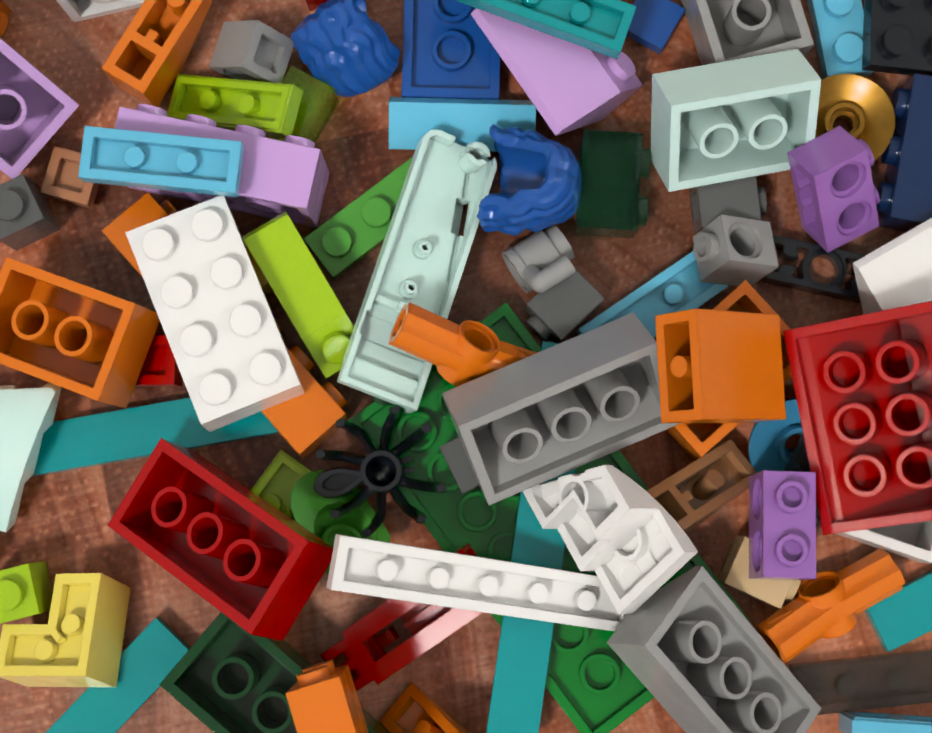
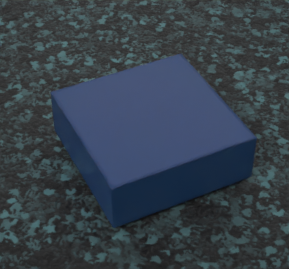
M635 0L633 5L637 7L626 36L660 55L683 16L685 8L670 0Z

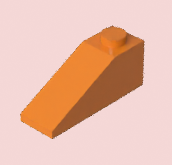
M145 0L101 69L119 88L148 105L159 107L175 82L177 75L182 71L213 0Z

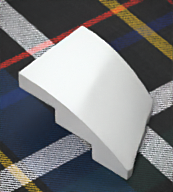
M602 465L587 469L584 473L558 477V480L538 484L522 491L542 529L558 530L580 572L595 571L618 615L634 613L698 553L687 534L665 508L645 489L613 465Z

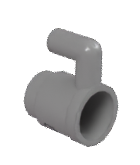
M555 225L544 231L534 232L513 247H509L501 252L511 275L527 294L533 290L538 293L546 292L576 272L570 261L575 258L574 252L566 237Z

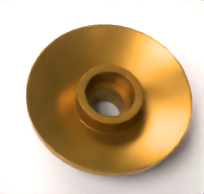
M837 74L821 80L815 138L834 129L833 123L835 121L846 120L851 125L849 133L857 140H864L872 151L874 161L877 160L887 149L890 138L893 137L895 130V113L887 94L873 81L855 74Z

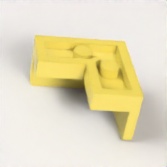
M102 573L56 574L48 624H3L0 637V678L28 687H117L130 597L129 586Z

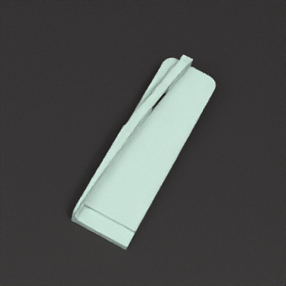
M437 129L427 132L417 144L337 379L338 383L405 408L406 413L417 411L432 363L389 345L390 333L399 312L409 302L445 319L448 318L480 221L477 218L479 204L489 194L497 170L496 159L494 157L489 161L488 157L491 158V154L485 144L474 141L464 147L455 143V136ZM468 204L463 236H458L463 205Z

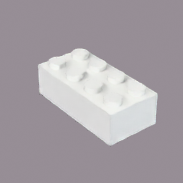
M217 196L125 232L200 424L209 432L305 394L234 216L224 196Z

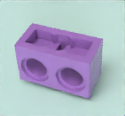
M838 126L787 152L802 229L827 253L879 227L876 205L880 203V197L873 184L871 173L874 157L870 147L864 140H857L844 128Z
M763 470L749 476V579H816V472Z

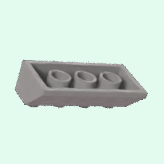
M634 312L442 393L458 437L488 505H492L679 424L661 423L657 343Z
M703 566L693 567L658 589L634 613L627 614L607 641L612 650L685 733H806L821 710L817 702Z

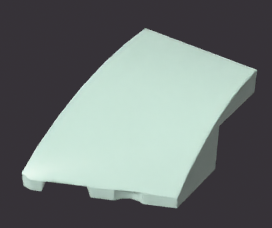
M48 383L41 388L17 389L16 385L0 386V531L5 533L16 523L24 484L34 475L43 433L53 425L61 387L52 383Z

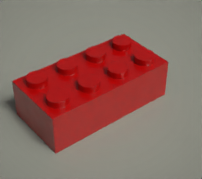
M163 438L157 443L107 525L249 634L280 641L284 640L331 563L333 552L332 546L200 454Z

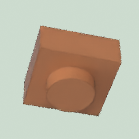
M54 146L40 193L49 198L92 209L100 184L83 182L78 178L81 153Z

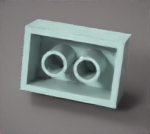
M799 49L652 74L650 159L668 192L790 170L787 152L815 139L821 78Z

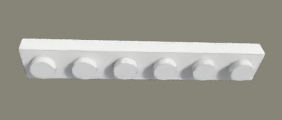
M340 534L335 535L326 586L330 590L614 632L627 616V614L618 615L597 575Z

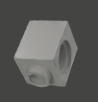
M259 20L227 21L223 23L209 68L230 79L282 83L294 44L291 38Z
M721 214L693 236V252L697 260L700 282L739 286L743 281L747 280L752 286L779 267L769 221Z

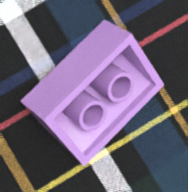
M477 8L471 13L476 23L555 136L603 120L643 86L635 75L636 70L633 62L623 52H620L618 59H614Z

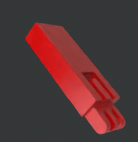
M469 543L454 552L478 556ZM388 598L341 633L344 638L325 650L320 656L323 661L334 660L342 653L346 661L338 667L348 664L350 671L353 670L358 677L354 678L353 682L357 692L373 680L377 685L483 612ZM401 617L404 622L402 626L404 629L408 627L413 636L386 654L383 648L397 640L400 636L393 626L376 638L374 634Z

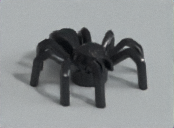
M397 405L389 408V414L382 427L378 449L374 447L365 430L345 419H338L336 421V427L348 431L360 440L367 453L366 456L347 451L325 449L316 452L318 459L345 461L360 465V469L335 467L320 473L313 487L319 495L330 499L345 497L353 493L360 485H365V488L353 499L331 510V518L336 519L348 514L363 504L373 493H377L376 514L370 524L361 532L364 537L372 535L383 522L386 516L387 494L389 493L405 514L417 523H425L426 515L408 503L399 490L400 486L442 493L446 490L444 483L421 481L405 477V474L415 472V468L405 467L404 465L412 460L411 456L401 458L400 455L426 437L432 428L430 424H423L420 429L390 450L391 432L400 415V408Z

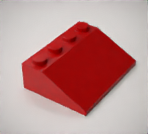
M932 301L784 330L783 334L810 471L816 472V501L823 535L932 521Z

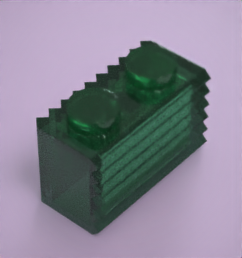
M583 130L579 153L582 189L579 207L576 211L575 235L633 239L637 233L638 226H646L648 197L639 196L640 178L649 177L651 149L642 148V133Z

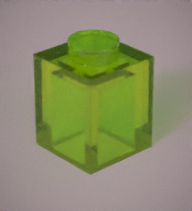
M291 66L282 84H293L304 91L292 136L303 137L316 143L339 103L336 91L331 86ZM271 137L272 139H275V140H280V141H284V140H285V138Z

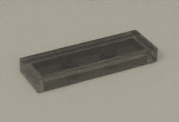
M932 648L789 664L791 673L821 707L818 715L932 702Z

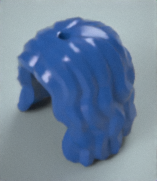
M328 0L320 4L314 14L308 15L291 34L294 48L299 52L300 59L307 65L313 78L319 83L324 84L336 95L342 97H354L376 88L391 78L399 65L400 50L390 42L383 27L368 17L366 0Z
M495 124L489 127V134L494 139V148L499 153L500 194H489L480 201L477 218L481 221L480 225L483 231H500L516 236L526 229L539 232L547 227L566 222L579 207L582 189L580 164L570 148L557 141L547 139L535 130L524 131L520 127L501 129Z

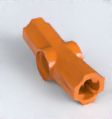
M410 302L408 305H404L399 312L389 338V345L436 365L439 374L456 387L537 353L500 341L493 330L478 321L466 320L458 325Z
M880 548L838 572L829 570L816 572V579L802 580L797 590L799 596L757 625L756 631L781 661L786 664L820 638L831 639L847 634L857 624V614L903 589L902 585L906 583L901 570L894 563L890 554Z

